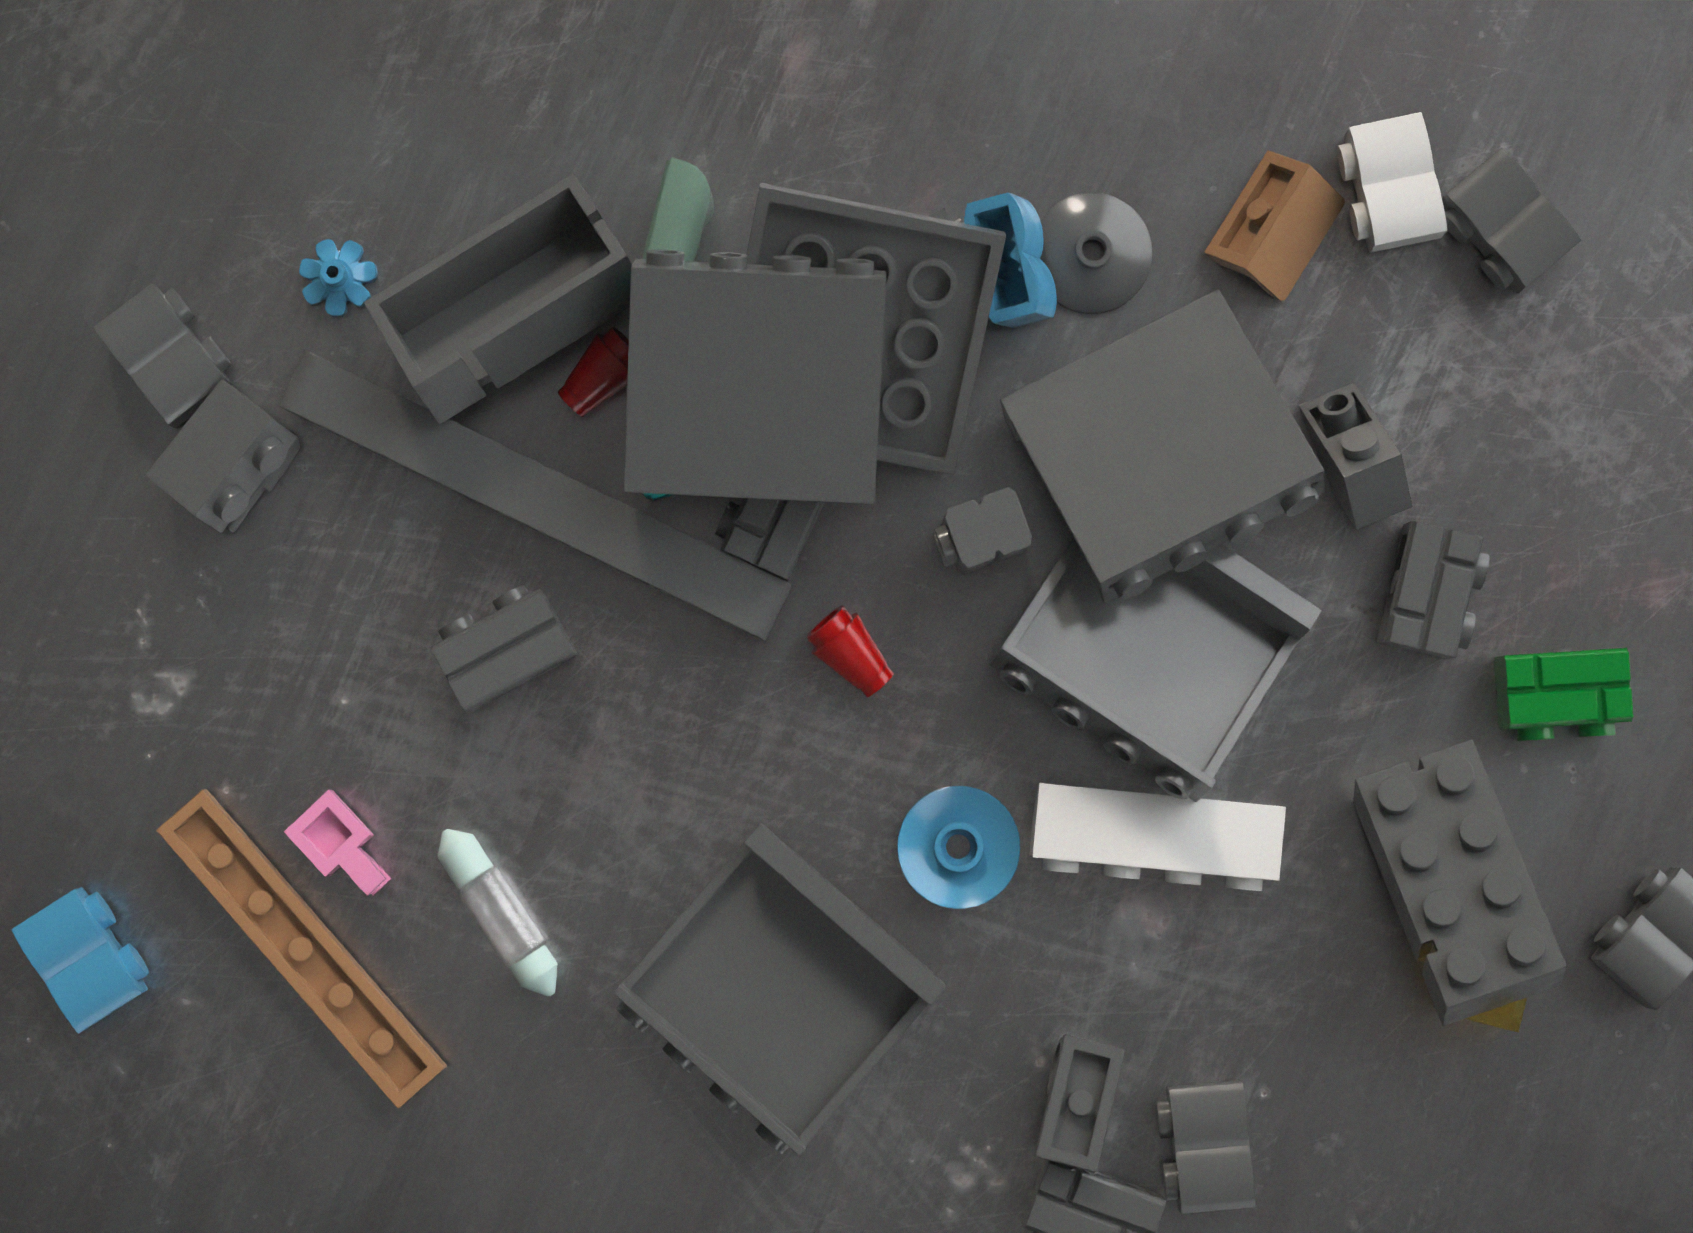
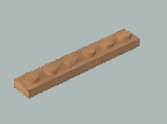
M207 789L201 790L156 830L398 1109L447 1067L445 1062Z

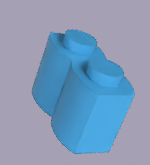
M1009 192L967 203L964 224L1004 231L1006 234L989 313L991 321L995 324L1016 328L1054 318L1057 305L1056 287L1050 270L1040 259L1044 244L1043 229L1040 218L1032 204L1027 199Z
M83 887L70 891L11 929L24 954L45 981L55 1002L77 1033L85 1031L146 992L148 988L143 978L149 974V970L138 951L130 943L122 947L116 940L109 927L116 923V919L103 897L98 892L88 895Z

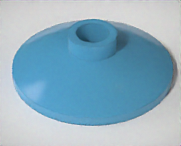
M969 786L944 787L922 797L907 813L898 835V859L908 883L926 900L946 908H972L995 898L1011 881L1020 858L1019 832L1010 812L998 799L989 793ZM963 835L968 839L970 849L966 856L957 859L947 853L946 844L950 837Z

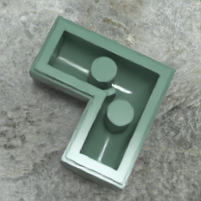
M672 157L666 161L642 259H646L647 250L669 249L683 251L684 261L695 262L702 232L714 214L715 202L706 177L697 166Z

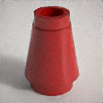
M611 327L604 336L597 333L566 379L565 384L557 391L561 399L581 417H584L591 409H595L627 386L629 339L615 327Z
M843 605L826 615L806 636L814 646L811 653L855 688L860 689L866 697H870L880 690L894 675L859 614L856 612L851 615Z

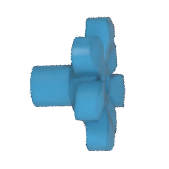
M331 239L319 242L315 249L319 259L305 258L300 264L299 274L303 278L312 281L302 291L304 298L311 305H317L325 299V310L333 317H343L347 313V301H350L358 308H363L365 306L364 302L371 298L370 292L363 284L373 283L377 280L378 271L376 265L370 261L359 263L364 253L363 247L352 240L346 241L341 251H338L334 241ZM338 272V275L333 278V275Z

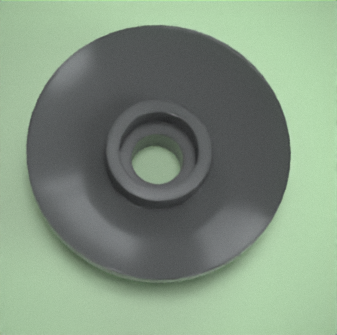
M1082 193L1060 201L1042 218L1041 225L1044 244L1040 259L1046 264L1052 274L1056 287L1057 303L1078 313H1105L1126 304L1142 288L1151 268L1152 242L1145 223L1128 204L1106 194ZM1094 239L1101 242L1105 249L1104 256L1095 261L1087 259L1082 252V245L1086 241Z

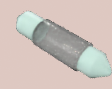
M446 829L442 832L437 859L458 889V897L504 967L510 969L520 986L545 996L553 995L556 990L558 963L546 947V939L499 867L492 864L475 836L470 833Z

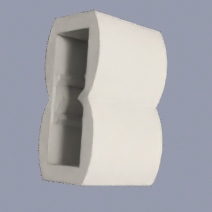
M1419 112L1349 127L1344 135L1345 144L1337 145V159L1343 181L1353 180L1357 193L1358 203L1350 204V219L1356 240L1366 239L1369 252L1372 253L1442 238L1447 232L1446 217L1440 188L1434 172L1430 142L1422 113Z

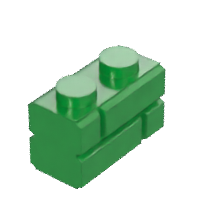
M1627 648L1495 657L1494 671L1497 690L1498 726L1500 730L1517 729V741L1555 739L1554 726L1578 725V737L1616 735L1615 723L1632 722L1634 716L1632 689L1630 687V660Z

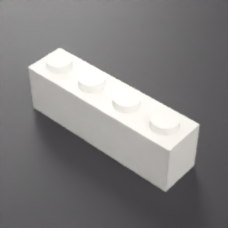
M1036 783L1029 856L1043 858L1042 870L1079 873L1080 862L1104 864L1103 876L1140 879L1141 868L1165 870L1164 882L1201 885L1203 873L1226 876V888L1262 891L1263 879L1279 881L1286 807L1211 799H1199L1197 802H1194L1190 798L1179 799L1169 795Z

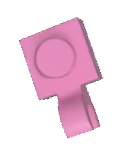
M333 790L325 792L284 831L325 877H330L342 867L367 896L370 894L375 896L392 880L388 873L361 848L374 834Z

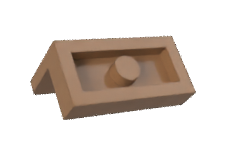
M1267 150L1204 253L1216 264L1251 277L1271 297L1284 301L1343 208L1345 199L1311 165Z

